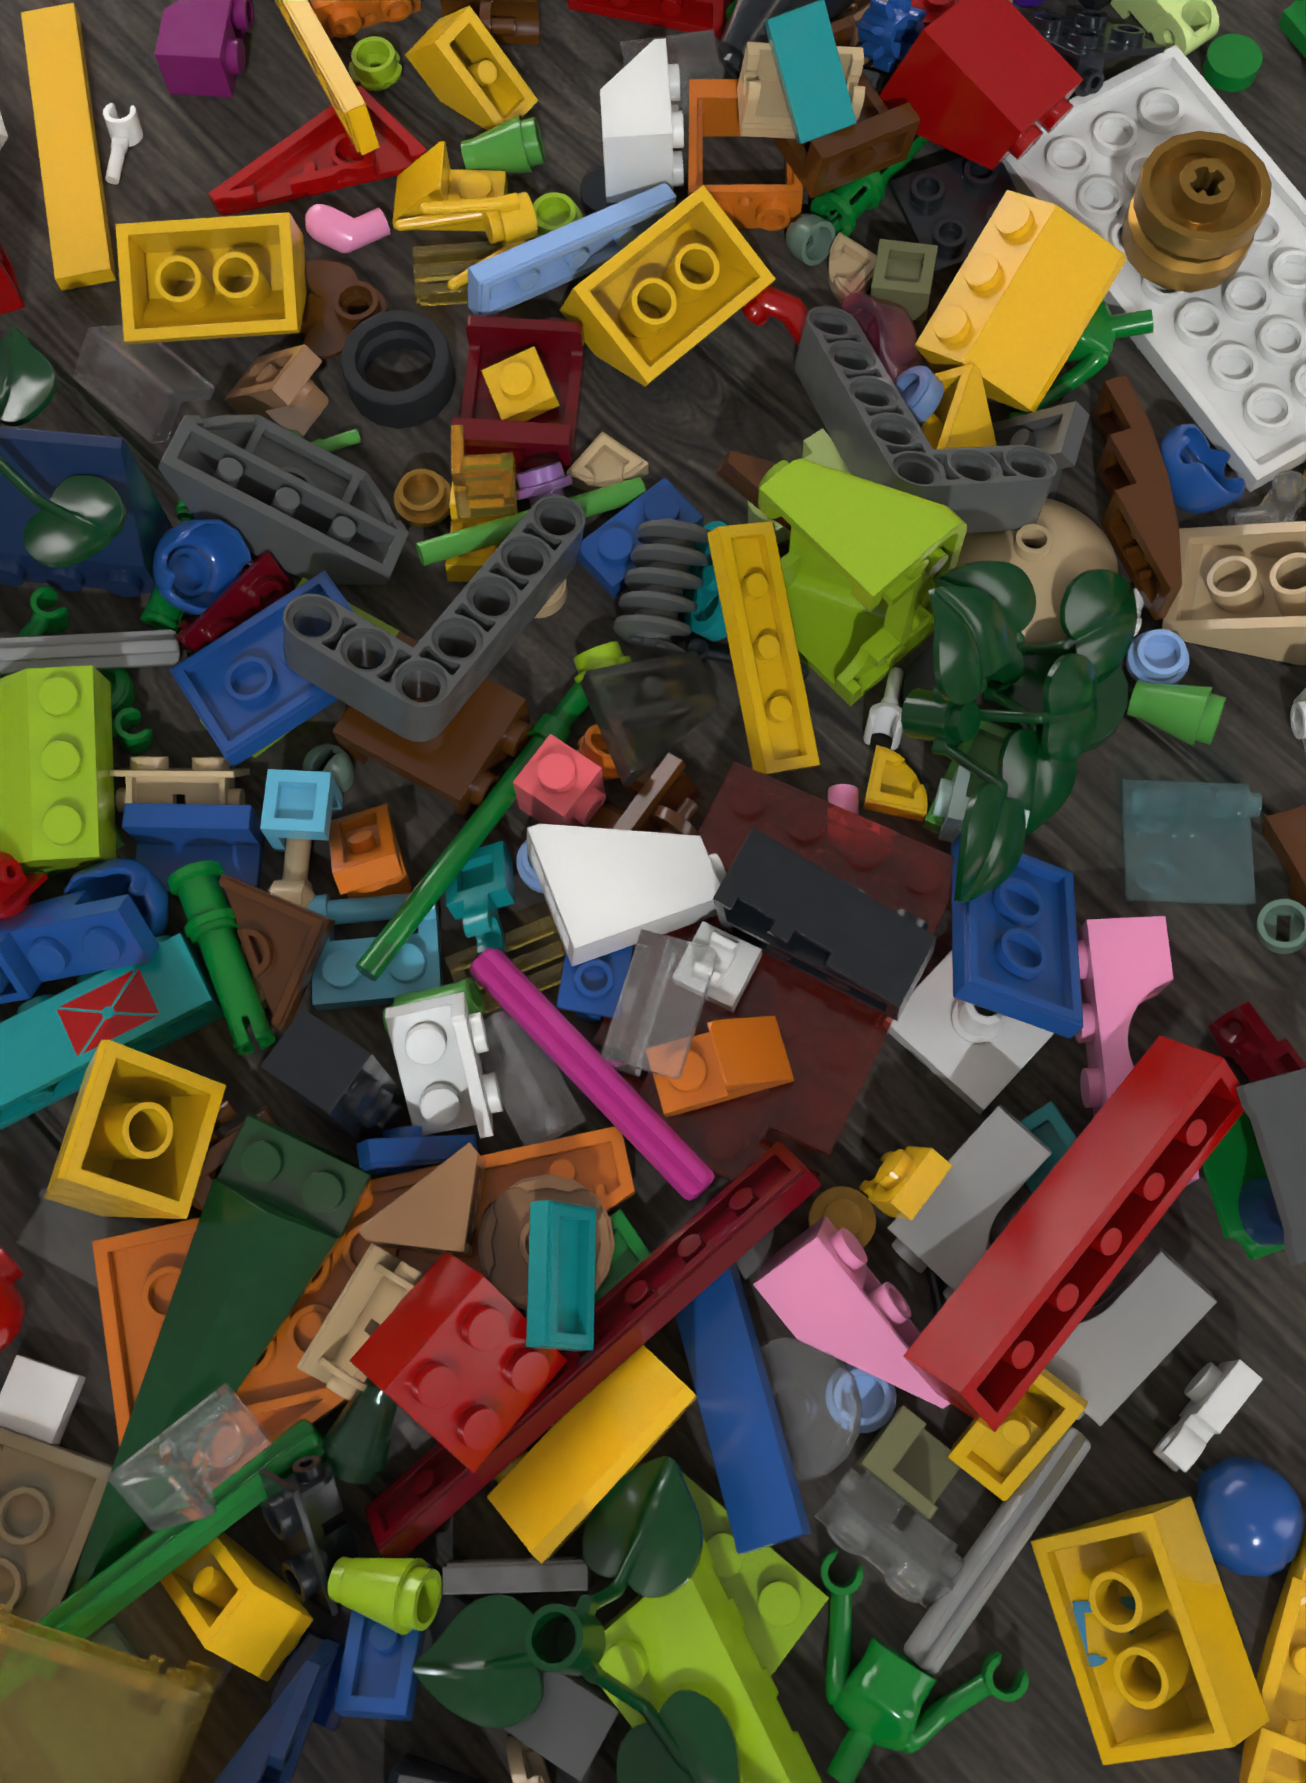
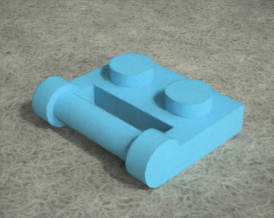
M411 893L331 900L328 894L315 895L307 908L336 920L334 925L391 920ZM437 901L418 926V933L410 936L377 981L368 979L355 967L356 963L377 937L334 941V929L332 928L312 975V1005L315 1009L323 1011L393 1004L394 998L397 995L443 986L439 901Z

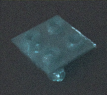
M1122 780L1126 901L1228 905L1256 904L1251 817L1258 818L1262 809L1260 792H1250L1249 784Z

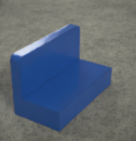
M125 803L122 828L137 843L135 860L143 864L161 880L166 887L168 895H173L167 886V879L173 872L188 864L206 860L219 861L223 865L225 874L232 875L260 888L264 834L260 830L261 819L251 805Z

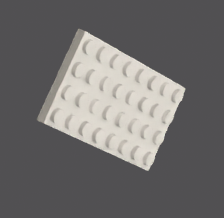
M1174 45L1165 50L1164 53H1159L1106 80L1097 93L1085 97L1077 95L1068 100L1074 107L1053 131L1048 134L1041 127L1040 130L1043 132V135L1021 159L1017 160L1010 154L1003 160V163L1018 193L1058 205L1123 252L1127 259L1121 242L1123 222L1129 203L1135 195V187L1142 166L1155 147L1175 135L1195 131L1220 133L1248 145L1264 162L1272 182L1270 205L1261 225L1254 234V240L1246 258L1233 277L1212 289L1192 293L1168 290L1143 278L1127 259L1104 297L1112 315L1152 309L1153 333L1131 336V340L1215 448L1230 454L1231 457L1227 463L1238 477L1244 479L1247 489L1251 492L1306 461V200L1177 45Z

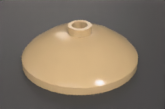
M1046 498L1036 524L1024 525L1019 530L966 533L957 566L977 561L1008 562L1018 566L1028 575L1036 595V610L1029 625L1021 631L1025 637L1024 644L1058 641L1067 637L1060 624V605L1067 586L1079 574L1091 569H1106L1119 575L1114 549L1107 536L1097 524L1077 509ZM1027 546H1033V547H1036V548H1038V549H1032V548H1029V547H1027Z

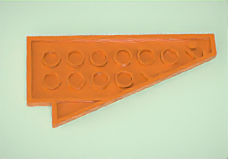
M614 1126L482 1155L486 1164L472 1258L454 1257L487 1279L481 1269L478 1237L484 1214L494 1200L496 1201L510 1186L523 1178L551 1174L576 1180L597 1196L607 1213L635 1194L623 1134ZM439 1165L370 1180L344 1236L193 1457L198 1498L299 1420L307 1419L314 1425L348 1401L327 1388L326 1383L299 1370L297 1365L371 1245L357 1229ZM200 1217L92 1241L119 1447ZM380 1247L422 1271L424 1274L442 1255ZM368 1378L365 1380L368 1384L367 1386L372 1383ZM357 1389L353 1396H355L361 1390Z

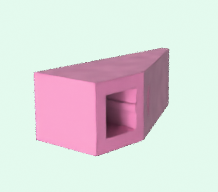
M824 1216L763 1262L753 1285L796 1339L942 1409L951 1404L937 1395L903 1357L921 1332L909 1319L912 1315L910 1307L898 1289L889 1282L881 1284L865 1264L868 1261L867 1255L859 1241L850 1231L845 1228L837 1230L828 1217Z

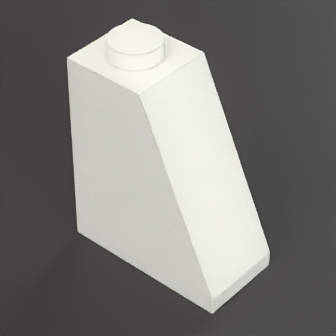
M537 824L527 828L526 850L572 967L717 915L713 897L722 883L726 871L716 853L708 855L700 836L552 824Z

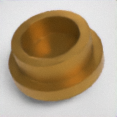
M415 469L408 472L401 478L394 492V505L399 517L407 524L419 528L432 527L439 524L450 514L451 487L446 479L432 470Z
M838 1186L825 1190L815 1199L809 1211V1228L824 1216H827L837 1230L845 1228L850 1231L863 1248L868 1244L875 1232L876 1214L871 1202L863 1193L851 1187Z

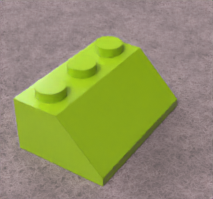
M93 665L26 668L0 678V852L8 853L17 860L23 872L86 868L98 861L117 858L114 776H109V770H113L110 682Z

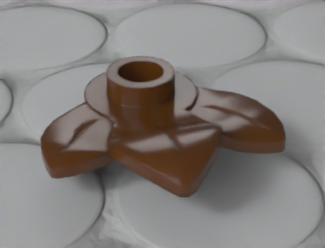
M329 260L307 261L305 272L311 293L307 294L300 333H293L291 335L305 338L303 345L306 344L320 359L333 358L342 354L346 338L359 323L377 313L388 312L386 301L383 295L372 285L359 281L355 271L350 266ZM359 311H365L364 313L354 315Z

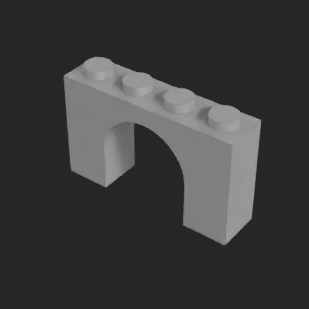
M1000 1104L950 1158L948 1162L953 1165L914 1219L909 1221L896 1218L887 1229L897 1237L891 1244L893 1249L918 1272L922 1273L927 1267L932 1269L948 1284L947 1288L942 1292L948 1300L990 1248L991 1228L999 1211L1051 1155L1052 1150ZM1156 1245L1107 1299L1089 1310L1045 1369L1088 1401L1086 1409L1077 1420H1080L1087 1414L1101 1427L1217 1301L1206 1287L1159 1245Z

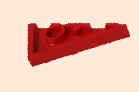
M359 85L357 89L366 104L380 148L364 155L357 152L331 105L209 192L208 195L213 208L222 217L397 176L424 155L427 149Z

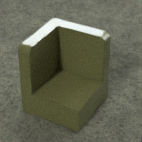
M880 239L871 286L867 330L911 336L921 335L926 326L938 245Z
M905 1406L896 1407L890 1420L881 1427L855 1464L921 1518L930 1520L938 1509L934 1505L960 1467L948 1458L951 1450L924 1429L926 1426L924 1421Z

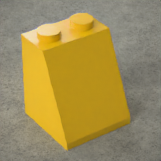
M109 1039L101 1040L85 1071L44 1198L102 1217L187 1219L226 1085Z

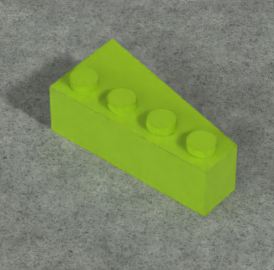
M703 1538V1550L699 1564L694 1574L684 1586L672 1594L661 1598H648L639 1594L603 1626L606 1636V1647L599 1665L604 1671L650 1701L658 1712L666 1700L680 1690H694L710 1698L721 1708L734 1730L740 1756V1783H823L798 1731H792L777 1700L779 1692L767 1667L761 1668L742 1629L745 1622L732 1596L727 1598L712 1567L715 1561ZM604 1690L632 1728L647 1722L639 1712Z

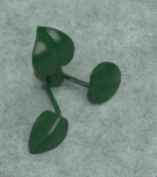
M12 327L0 342V426L1 423L7 426H20L34 419L50 403L58 383L56 372L50 362L15 327ZM0 455V472L35 506L42 509L28 521L23 532L25 549L35 561L48 567L61 568L72 566L103 550L111 543L112 538L118 536L122 531L127 517L126 508L120 495L105 480L90 475L71 476L60 483L49 500L42 496Z
M977 561L949 569L933 578L935 587H972L990 595L1000 605L1007 625L1006 653L999 670L993 675L986 677L987 689L984 692V699L997 702L1007 710L1029 711L1003 693L1004 689L1016 683L1022 676L1024 670L1023 656L1059 653L1071 649V654L1086 656L1092 662L1098 676L1107 673L1121 662L1128 652L1135 634L1137 607L1134 592L1130 587L1129 581L1111 570H1087L1075 577L1067 586L1060 605V624L1067 637L1058 641L1024 644L1025 637L1021 631L1029 625L1034 617L1036 595L1028 575L1021 568L1008 562ZM1026 723L1028 729H1014L1006 735L999 752L997 775L1008 784L1007 797L1019 799L1023 804L1024 810L1030 811L1025 836H1028L1051 818L1066 802L1076 781L1077 758L1070 762H1058L1045 757L1041 746L1042 724Z
M940 586L928 590L934 613L933 667L937 687L933 690L917 688L909 693L902 707L901 724L907 737L933 742V754L947 756L985 782L978 785L970 797L961 831L954 901L968 902L998 887L1014 872L1023 853L1026 816L1022 802L1017 798L1007 797L1008 784L1004 779L954 746L973 739L978 732L980 721L1027 724L1044 723L1041 742L1044 756L1052 761H1073L1086 751L1095 734L1098 721V700L1096 696L1098 681L1095 668L1086 656L1066 654L1054 662L1046 676L1043 687L1044 711L980 709L972 701L975 700L978 694L986 691V677L996 673L1004 661L1007 645L1005 616L997 601L981 590L963 586Z
M668 1456L647 1461L625 1474L593 1508L589 1515L582 1539L583 1558L586 1565L596 1574L614 1578L609 1587L592 1596L582 1595L578 1600L576 1608L562 1604H549L541 1607L535 1613L515 1597L495 1594L479 1598L460 1611L436 1642L412 1665L417 1678L440 1704L459 1717L488 1728L512 1727L525 1721L536 1712L544 1695V1681L540 1669L546 1672L570 1676L583 1675L587 1682L597 1684L639 1712L647 1721L632 1728L625 1735L619 1747L616 1771L618 1783H740V1756L734 1730L721 1708L710 1698L694 1690H680L671 1695L658 1712L650 1701L604 1671L599 1665L605 1652L606 1636L601 1622L595 1616L596 1611L620 1598L628 1584L636 1593L648 1598H661L672 1594L686 1584L694 1574L703 1550L701 1518L679 1465Z

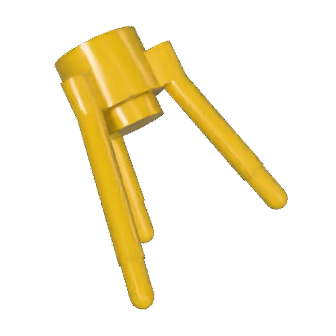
M515 192L489 198L424 202L419 206V211L424 215L399 219L395 222L396 230L407 231L483 221L489 242L491 244L500 242L503 248L479 262L538 237L536 214L531 199L526 192ZM468 268L448 281L447 286L450 290L455 291L468 283Z

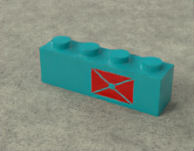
M181 933L173 937L169 935L155 937L160 946L150 962L83 974L77 979V985L55 996L47 994L32 998L18 1008L17 1015L0 1023V1130L79 1091L85 1071L101 1040L109 1039L150 1055L224 1017L214 985L198 951Z

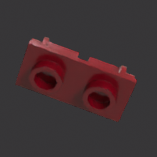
M265 551L260 557L255 556L250 562L245 564L240 577L202 614L191 615L186 621L182 620L178 624L181 630L174 637L190 654L196 653L287 595L295 587L270 553Z

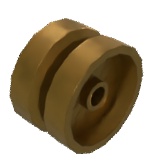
M1195 131L1175 135L1155 147L1142 166L1135 187V195L1129 203L1123 222L1121 242L1128 261L1143 278L1168 290L1192 293L1215 288L1233 277L1246 258L1254 240V234L1261 225L1270 205L1272 182L1264 162L1248 145L1220 133Z

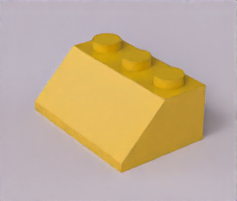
M702 185L575 286L561 307L560 312L568 321L580 322L583 325L584 342L596 357L646 387L776 279L706 187Z
M1007 190L915 343V346L934 373L974 363L981 371L987 398L1027 413L1036 412L1127 259L1123 252L1058 205Z
M290 212L115 224L124 342L127 345L300 333L307 297L304 236Z
M642 1345L551 1426L548 1432L529 1452L527 1450L523 1451L495 1476L494 1479L498 1485L487 1498L530 1553L543 1564L553 1557L588 1519L593 1508L612 1487L644 1458L696 1401L697 1395L652 1352Z
M1191 1496L1128 1510L1030 1541L1103 1765L1232 1748L1270 1721ZM1120 1597H1134L1135 1610H1131L1121 1604L1120 1601L1122 1600ZM1072 1601H1089L1093 1613H1084L1088 1655L1097 1654L1100 1657L1107 1658L1101 1665L1090 1667L1073 1613ZM1136 1628L1133 1634L1128 1632Z

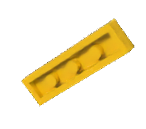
M773 521L719 526L708 532L707 536L754 777L818 766L820 762Z

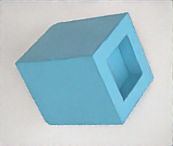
M268 769L260 830L275 852H285L287 839L329 841L332 809L341 810L343 805V795L332 773Z

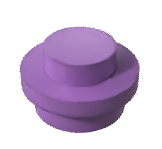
M561 461L552 462L515 474L519 488L514 490L517 500L529 498L532 508L543 497L550 495L565 496L562 488L571 485L573 481L571 474H564Z

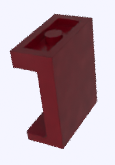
M502 314L468 316L466 333L469 350L460 418L453 417L450 435L455 461L461 463L514 464V473L561 461L564 474H566V471L574 464L586 357L583 325L580 322L567 321L557 317L539 320L510 318ZM534 346L560 406L525 422L501 420L481 370Z

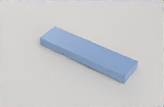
M665 182L468 267L469 309L474 316L497 314L597 270L675 208V193Z

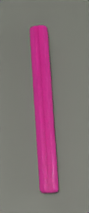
M488 948L473 961L470 966L471 975L684 1199L689 1201L695 1199L710 1186L715 1178L713 1171L500 949Z

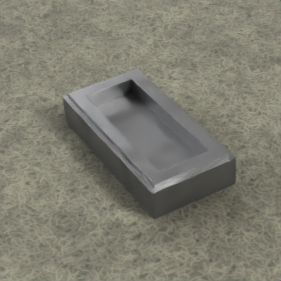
M583 1556L551 1557L543 1564L536 1558L454 1560L447 1563L446 1567H443V1595L588 1591L592 1586L591 1569L586 1565Z

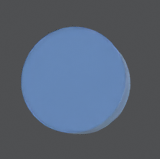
M926 366L911 367L902 372L893 381L918 425L927 420L941 402L944 392L943 383Z

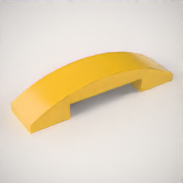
M1306 1530L1301 1546L1291 1563L1284 1582L1256 1679L1270 1721L1244 1740L1239 1783H1306Z

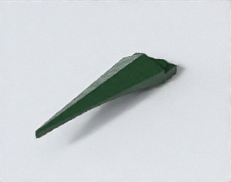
M255 1114L247 1116L218 1177L213 1180L67 1598L135 1546L237 1391L344 1236L374 1172L370 1170L363 1171V1168H359L358 1164Z

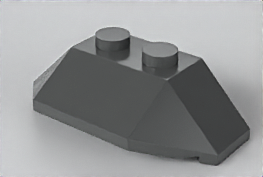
M258 414L219 415L208 418H201L200 415H184L158 466L160 472L196 520L221 519L239 530L250 553L260 557L265 551L269 552L281 569L301 579L304 577L310 580L325 570L335 585H386L409 534L403 523L396 520L388 501L368 472Z

